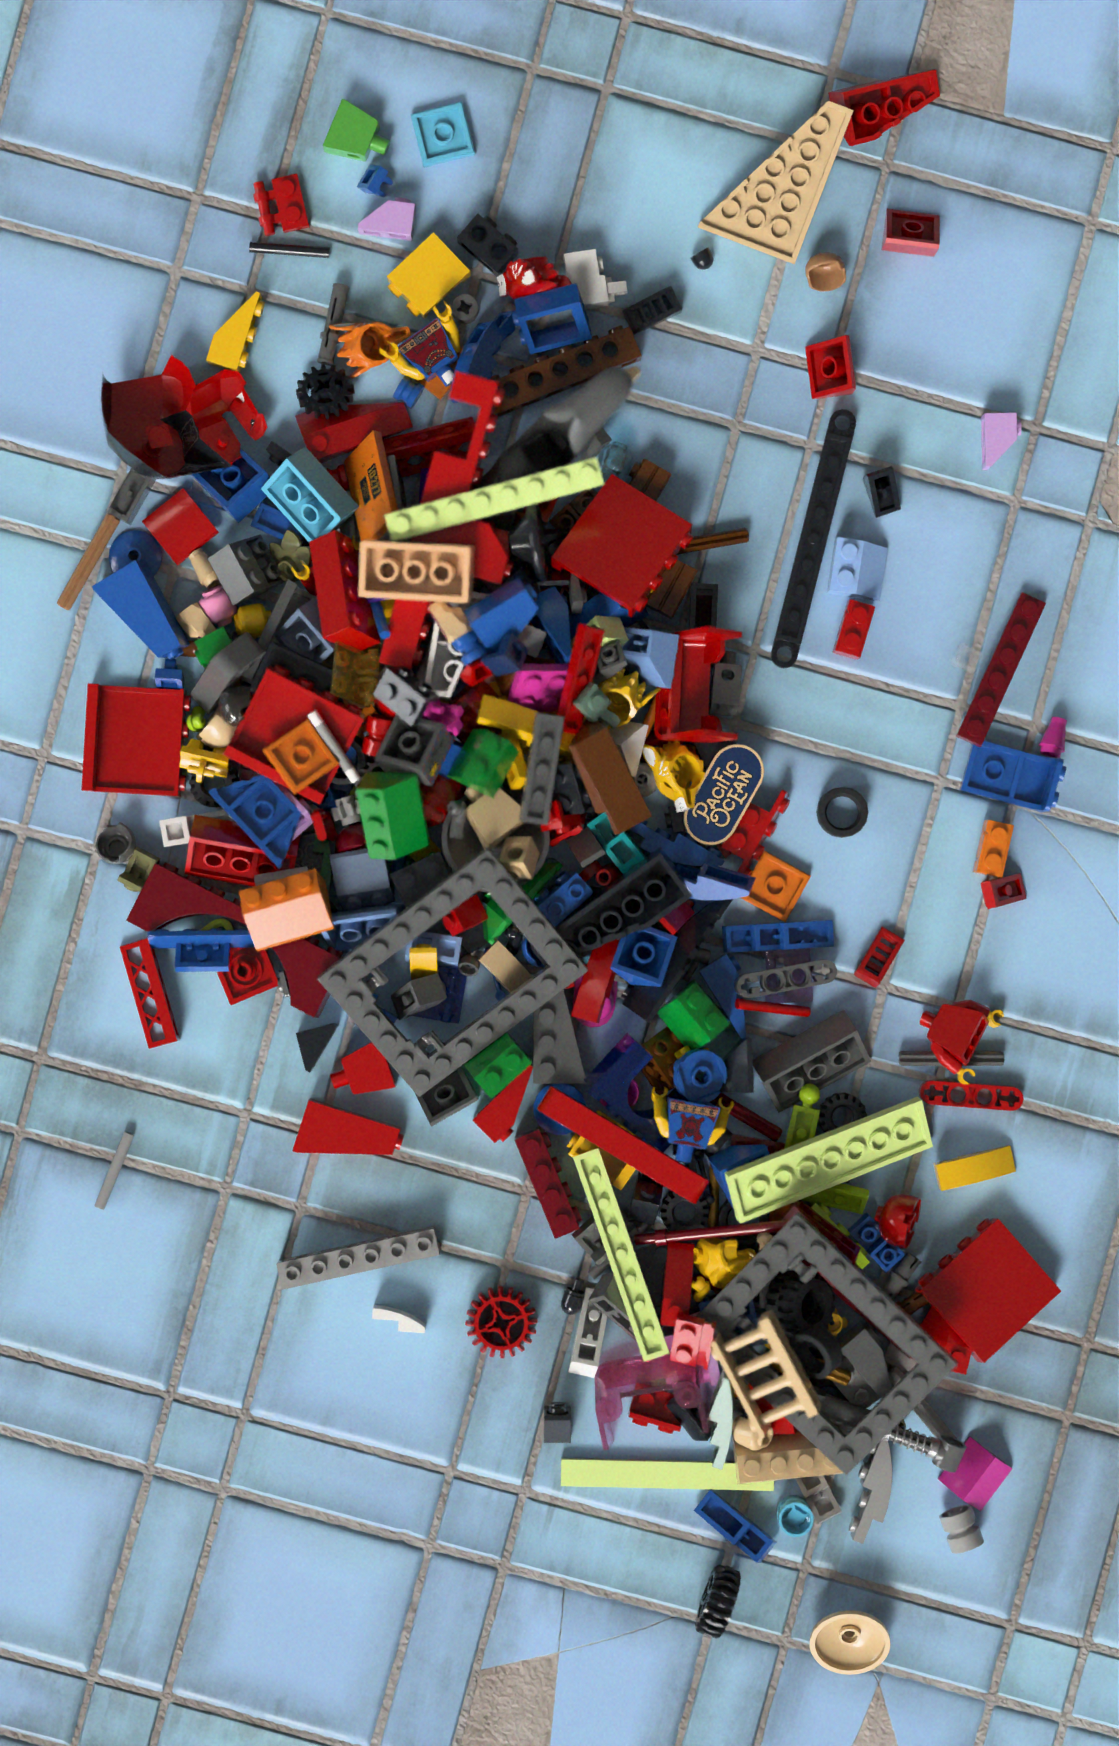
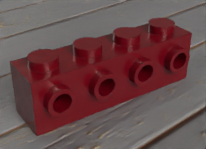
M538 1127L514 1137L554 1238H559L580 1229L578 1222L583 1220L577 1206L572 1207L568 1197H571L572 1193L567 1181L561 1182L558 1175L562 1169L557 1157L551 1158L548 1148L552 1147L547 1132L541 1133Z

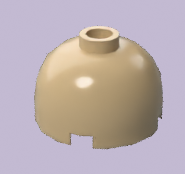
M228 696L209 717L206 727L201 728L195 738L201 740L204 745L211 749L227 747L245 714L243 708Z

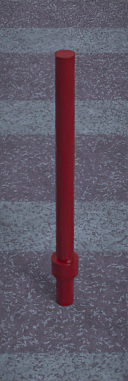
M789 1220L676 1231L659 1229L655 1230L654 1233L635 1234L634 1241L635 1245L656 1243V1246H661L675 1241L778 1232Z

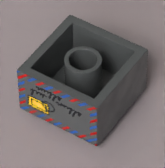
M396 714L375 759L385 773H418L419 783L432 786L454 739L444 724L421 718L418 725L410 726Z

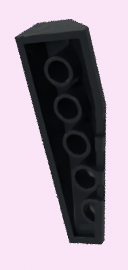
M660 847L574 910L555 928L578 955L590 949L593 950L601 947L603 944L613 940L624 938L638 930L649 928L693 895L676 866ZM531 945L530 948L533 950V952L536 954L539 960L546 967L548 963L534 948V946Z
M733 899L713 900L692 916L674 934V936H677V940L662 986H633L628 984L621 994V997L624 998L622 1004L650 1023L684 974L686 965L694 959L700 949L699 946L708 938L715 927L714 924L722 917Z

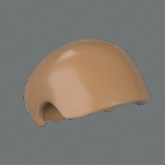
M818 253L812 256L805 266V275L811 289L820 292L832 291L840 288L846 281L844 262L840 256L834 253Z

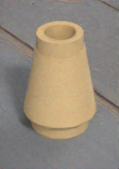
M201 548L193 551L188 558L201 585L206 586L207 589L219 585L220 581L208 561L209 556Z

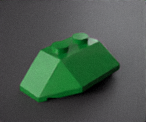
M546 858L537 875L522 886L523 890L533 900L563 865L554 858ZM484 892L485 897L481 900L488 919L483 921L484 939L493 945L513 921L489 892Z

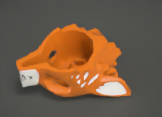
M381 322L329 325L330 329L347 331L338 338V342L345 343L338 351L337 356L349 358L350 360L346 364L350 367L358 366L350 375L351 379L389 360L379 351L382 348L386 353L390 352L391 345L387 342L388 340L398 345L411 336L408 326L389 327Z

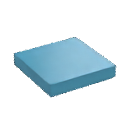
M462 101L410 114L424 168L475 155Z

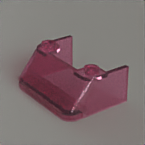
M671 1350L666 1355L645 1362L642 1355L601 1363L597 1368L594 1381L595 1411L603 1450H609L614 1442L611 1422L617 1420L622 1413L621 1398L673 1389L674 1398L678 1405L683 1408L698 1407L703 1433H708L713 1425V1421L708 1420L709 1402L702 1367L697 1364L694 1367L671 1361Z

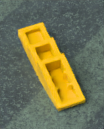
M484 695L477 723L502 729V735L525 740V746L530 747L535 713L539 712L512 702ZM562 732L559 755L573 758L569 745L574 739L575 734Z

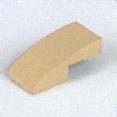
M498 940L478 959L510 993L532 977Z

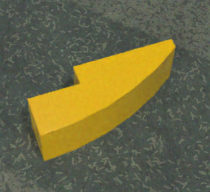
M1010 1145L933 1163L938 1187L941 1191L1016 1172Z

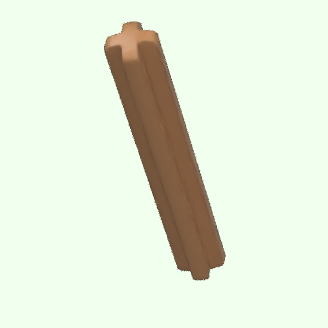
M106 514L57 601L60 607L70 610L120 522L117 517L111 514Z

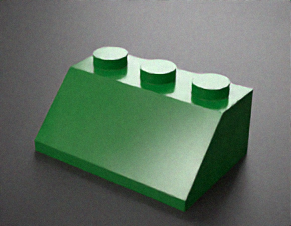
M366 772L356 788L369 859H397L429 846L430 839L418 773Z

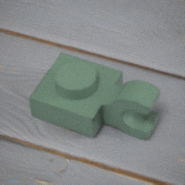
M589 683L573 702L588 721L596 722L598 719L605 727L610 725L612 729H615L620 723V719L607 709L611 701L594 683Z

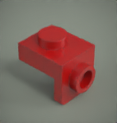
M558 800L551 802L548 825L540 824L542 832L556 829V833L561 834L572 831V825L581 824L582 821L580 814L564 816L561 802Z

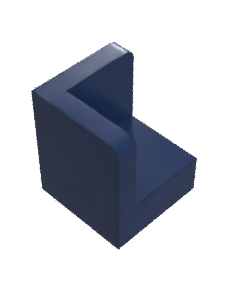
M513 633L505 634L498 652L482 656L481 662L496 676L518 672L522 669L528 648Z

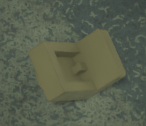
M136 847L125 871L119 875L117 881L123 883L124 887L130 891L141 892L154 864H159L161 858L140 847Z

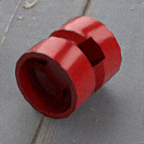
M371 713L367 715L365 729L369 734L364 736L362 753L376 756L393 721L387 720L382 714Z

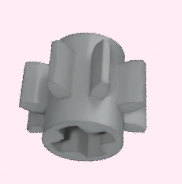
M354 794L335 800L336 808L331 809L334 821L341 819L342 825L345 826L362 820L359 804L355 800Z

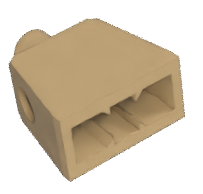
M470 787L464 792L473 803L467 808L466 817L484 848L489 847L491 850L526 823L519 821L521 806L500 788L494 799Z

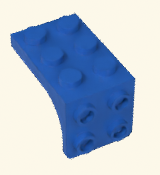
M984 741L981 747L972 744L960 790L1037 812H1048L1051 807L1055 808L1057 805L1059 792H1056L1058 781L1062 782L1064 779L1066 766H1063L1064 759L1038 756Z

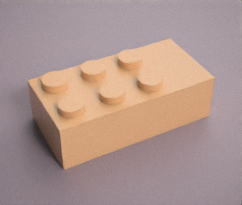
M363 540L361 541L359 596L468 603L472 601L475 545Z

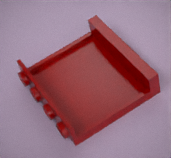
M611 474L553 554L552 567L559 572L564 568L627 608L629 610L628 616L632 618L636 611L641 612L648 602L647 595L650 591H656L663 581L662 574L665 570L673 568L678 560L677 553L680 549H686L693 538V535H691L692 524Z
M269 665L223 755L290 789L267 758L263 749L307 719L315 728L307 715L317 710L346 754L366 715L362 714L363 710L355 704L348 702L345 705L337 701L339 697L327 690H324L322 693L314 689V684L302 677L297 680L289 675L290 671L280 665H275V667ZM340 764L299 791L298 794L320 805Z
M88 683L81 790L181 797V791L186 790V775H182V768H180V751L182 745H184V738L189 737V728L187 722H185L186 711L191 709V695H187V690L107 686Z
M986 1218L976 1227L977 1232L971 1238L969 1236L963 1238L956 1245L958 1250L952 1255L947 1254L937 1263L939 1267L933 1273L929 1271L918 1280L920 1285L914 1289L917 1293H922L969 1347L974 1359L980 1363H985L1061 1292L1059 1287L998 1218H991L990 1220Z

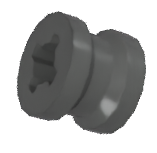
M461 294L453 300L452 314L457 322L460 324H470L475 321L478 316V304L474 297L468 294Z

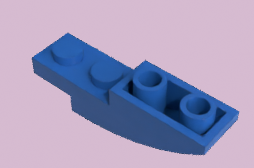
M512 311L500 312L493 321L478 323L462 349L454 375L456 371H463L490 379L493 374L492 370L498 364L492 356L500 350V344L516 329ZM450 398L453 403L461 402Z
M647 820L629 829L644 838L639 848L652 854L661 847L672 862L690 866H703L704 862L722 866L725 862L720 858L721 852L711 846L704 849L687 832H685L684 836L678 834L672 842L669 840L671 835L657 827L656 831L647 827Z

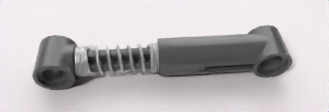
M812 1385L822 1404L820 1411L840 1428L850 1431L870 1411L864 1407L829 1395L825 1390ZM898 1424L882 1439L886 1442L888 1440L893 1441V1445L896 1442L900 1444V1447L904 1445L907 1450L912 1448L914 1452L916 1450L920 1451L921 1455L925 1453L926 1457L932 1458L934 1465L953 1473L957 1472L967 1448L963 1442L953 1437L942 1436L940 1439L932 1436L926 1437L925 1433L920 1435L918 1431L912 1432L911 1428L905 1429L904 1425L899 1427Z

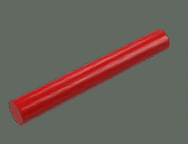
M737 998L735 1001V1008L741 1010L809 1017L811 1013L810 1007L740 998Z

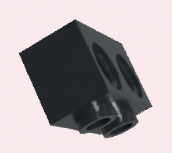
M477 214L457 236V243L492 274L498 277L505 270L509 262L513 261L518 255V248L516 247L518 243L507 233L503 236L496 229L498 225L486 215L483 218L480 214ZM482 229L487 233V236L483 240H475L472 234L475 230ZM496 247H503L506 249L507 254L502 258H496L493 256L492 251Z

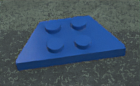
M263 775L255 776L247 781L232 783L233 785L223 788L211 789L209 794L269 859L280 868L302 817L300 810L271 779Z

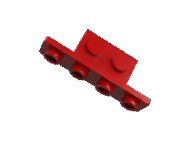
M781 790L770 812L750 802L733 834L722 843L721 848L743 859L737 872L751 876L752 870L749 868L752 862L760 859L765 849L762 846L765 838L773 835L778 825L775 822L779 813L784 814L790 803V800L787 799L789 796L787 791Z

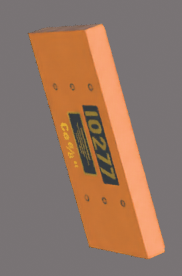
M373 430L344 461L351 497L359 506L355 511L361 541L367 539L379 540L388 531L384 514L398 511L381 432Z

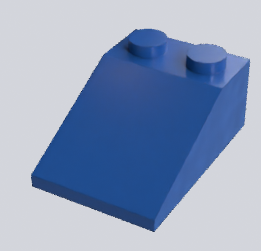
M240 448L242 457L233 461L230 467L191 474L238 523L267 497L261 488L270 479L267 472L242 448Z

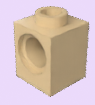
M506 837L499 861L515 880L532 879L540 853L532 837Z

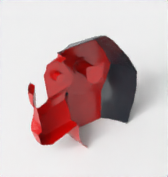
M171 354L161 375L110 383L102 374L101 407L108 446L123 462L137 473L146 477L169 479L230 467L233 461L241 458V444L226 419L222 417L226 411L233 413L249 436L255 441L264 435L267 424L264 415L258 413L244 388L247 383L239 371L224 369L196 385L185 364Z

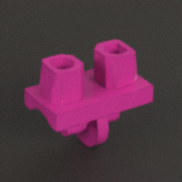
M438 699L437 702L429 703L422 719L444 724L450 735L457 736L463 727L460 717L464 710L459 705L441 703Z

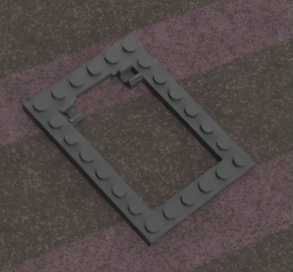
M486 847L319 974L317 979L418 1097H420L588 971V967L489 847ZM484 886L548 965L443 1043L432 1030L414 1044L410 1039L407 1040L375 1003L376 999L372 995L374 990L389 981L388 977L378 966ZM371 972L373 977L367 981L364 977ZM430 1044L436 1048L431 1053L426 1050Z
M797 1212L696 1317L705 1319V1322L711 1324L713 1321L717 1322L715 1335L720 1333L724 1342L740 1336L734 1330L738 1325L744 1329L745 1333L756 1329L755 1324L744 1315L747 1311L745 1306L779 1271L784 1273L788 1268L791 1271L795 1270L805 1284L819 1271L917 1363L846 1435L821 1411L808 1418L805 1410H797L784 1416L847 1475L958 1365V1361L805 1217ZM804 1257L811 1263L809 1267L801 1261ZM750 1344L730 1352L737 1366L761 1356ZM768 1364L744 1375L743 1378L753 1388H756L783 1375L771 1364ZM787 1385L763 1397L774 1408H777L795 1400L797 1395L793 1387Z

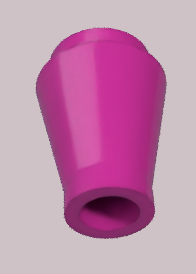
M1060 717L1051 718L1050 724L1039 743L1042 755L1060 758L1061 753L1065 752L1067 720Z

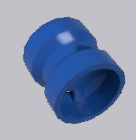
M474 630L463 634L452 642L455 650L463 654L462 662L465 666L489 653L484 645L479 644V637Z

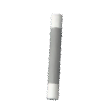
M314 710L307 716L351 783L361 778L318 711Z

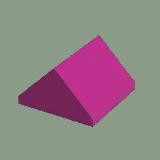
M969 1436L964 1442L967 1448L957 1472L953 1473L943 1470L938 1480L963 1501L981 1511L1011 1472L1012 1468Z

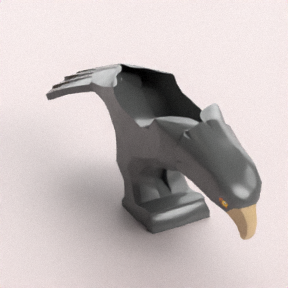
M634 366L628 369H607L575 393L566 397L564 401L545 409L541 417L501 453L492 468L482 477L481 483L475 485L474 490L595 458L612 441L602 426L625 402L634 382L641 375L642 371L640 368ZM521 507L482 518L492 520L497 528L509 531L513 529L517 511Z

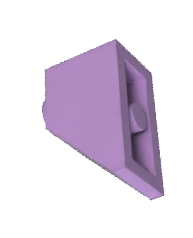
M395 198V201L388 200L358 223L359 234L412 241L416 214L415 204L406 198Z
M984 413L981 417L982 470H988L1017 440V436H1021V420H1017V413Z

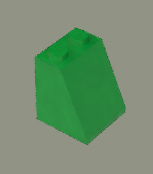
M695 979L674 995L657 1012L684 1047L688 1045L691 1050L698 1049L710 1042L730 1025L729 1019Z
M507 1031L464 1063V1066L492 1099L531 1065L532 1059Z

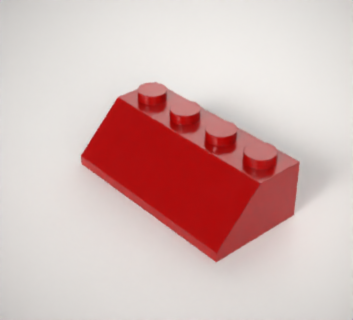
M194 815L184 874L254 887V875L295 868L300 835L291 842L284 862L278 868L236 822Z

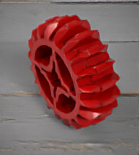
M502 1285L498 1286V1294H494L492 1287H489V1297L480 1292L478 1296L482 1302L471 1301V1305L476 1308V1311L472 1309L467 1310V1315L474 1317V1319H468L465 1322L466 1326H474L473 1329L467 1331V1335H477L472 1344L475 1346L482 1342L480 1352L484 1353L487 1347L491 1348L490 1357H494L495 1350H500V1358H505V1350L508 1349L513 1357L515 1356V1346L523 1352L525 1347L521 1342L524 1341L531 1344L532 1339L527 1333L536 1334V1329L529 1326L538 1323L537 1318L529 1317V1315L536 1312V1309L534 1307L526 1309L531 1300L527 1298L521 1302L522 1291H519L516 1297L512 1296L513 1287L511 1286L508 1288V1294L503 1293ZM499 1301L510 1302L520 1311L505 1312ZM491 1304L493 1311L492 1319L480 1325L479 1317L482 1311ZM498 1312L503 1319L509 1320V1322H506V1334L500 1324H494V1321L497 1322ZM524 1318L522 1331L512 1340L510 1333L511 1325ZM484 1332H498L502 1336L504 1343L490 1340L484 1335Z

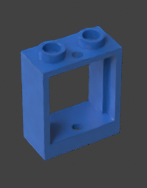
M577 283L515 299L516 310L512 311L514 324L516 327H521L519 329L522 345L527 344L530 355L592 339L590 321ZM571 309L575 321L531 331L528 320Z

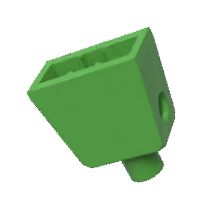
M342 99L323 143L324 152L367 161L371 150L385 155L389 148L390 140L378 135L380 130L378 120Z

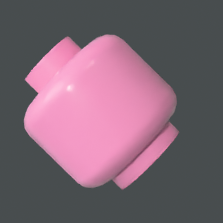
M221 585L201 593L203 597H201L198 603L212 624L217 623L218 627H222L233 622L231 617L237 613L238 608L237 605H232Z

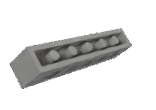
M434 1225L281 1259L276 1265L281 1287L284 1290L440 1255V1247Z

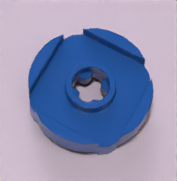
M699 1048L688 1051L681 1058L677 1059L673 1066V1080L676 1090L683 1098L696 1103H707L715 1099L721 1091L719 1090L727 1079V1070L723 1060L706 1049ZM698 1070L705 1071L701 1082L695 1079Z

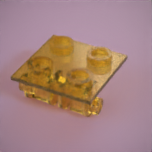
M336 641L331 694L370 708V704H374V699H377L373 694L377 688V683H379V679L375 678V676H379V671L375 670L379 669V651L369 649L368 653Z

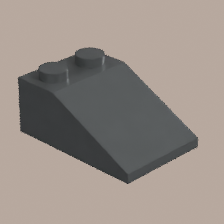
M858 1322L841 1336L838 1342L842 1348V1353L882 1399L891 1390L883 1351L878 1345L881 1339L868 1324L863 1327Z

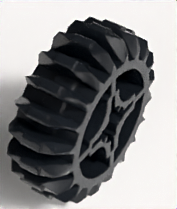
M719 1564L714 1567L708 1578L695 1619L696 1631L702 1633L703 1636L717 1639L722 1636L726 1626H728L741 1584L740 1572L734 1570L733 1567Z

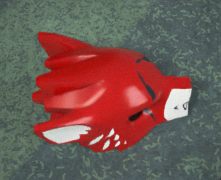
M545 256L520 258L515 262L510 261L506 271L497 277L499 296H510L514 300L571 285L572 283L566 275H557L558 270H553L554 264H548V258Z

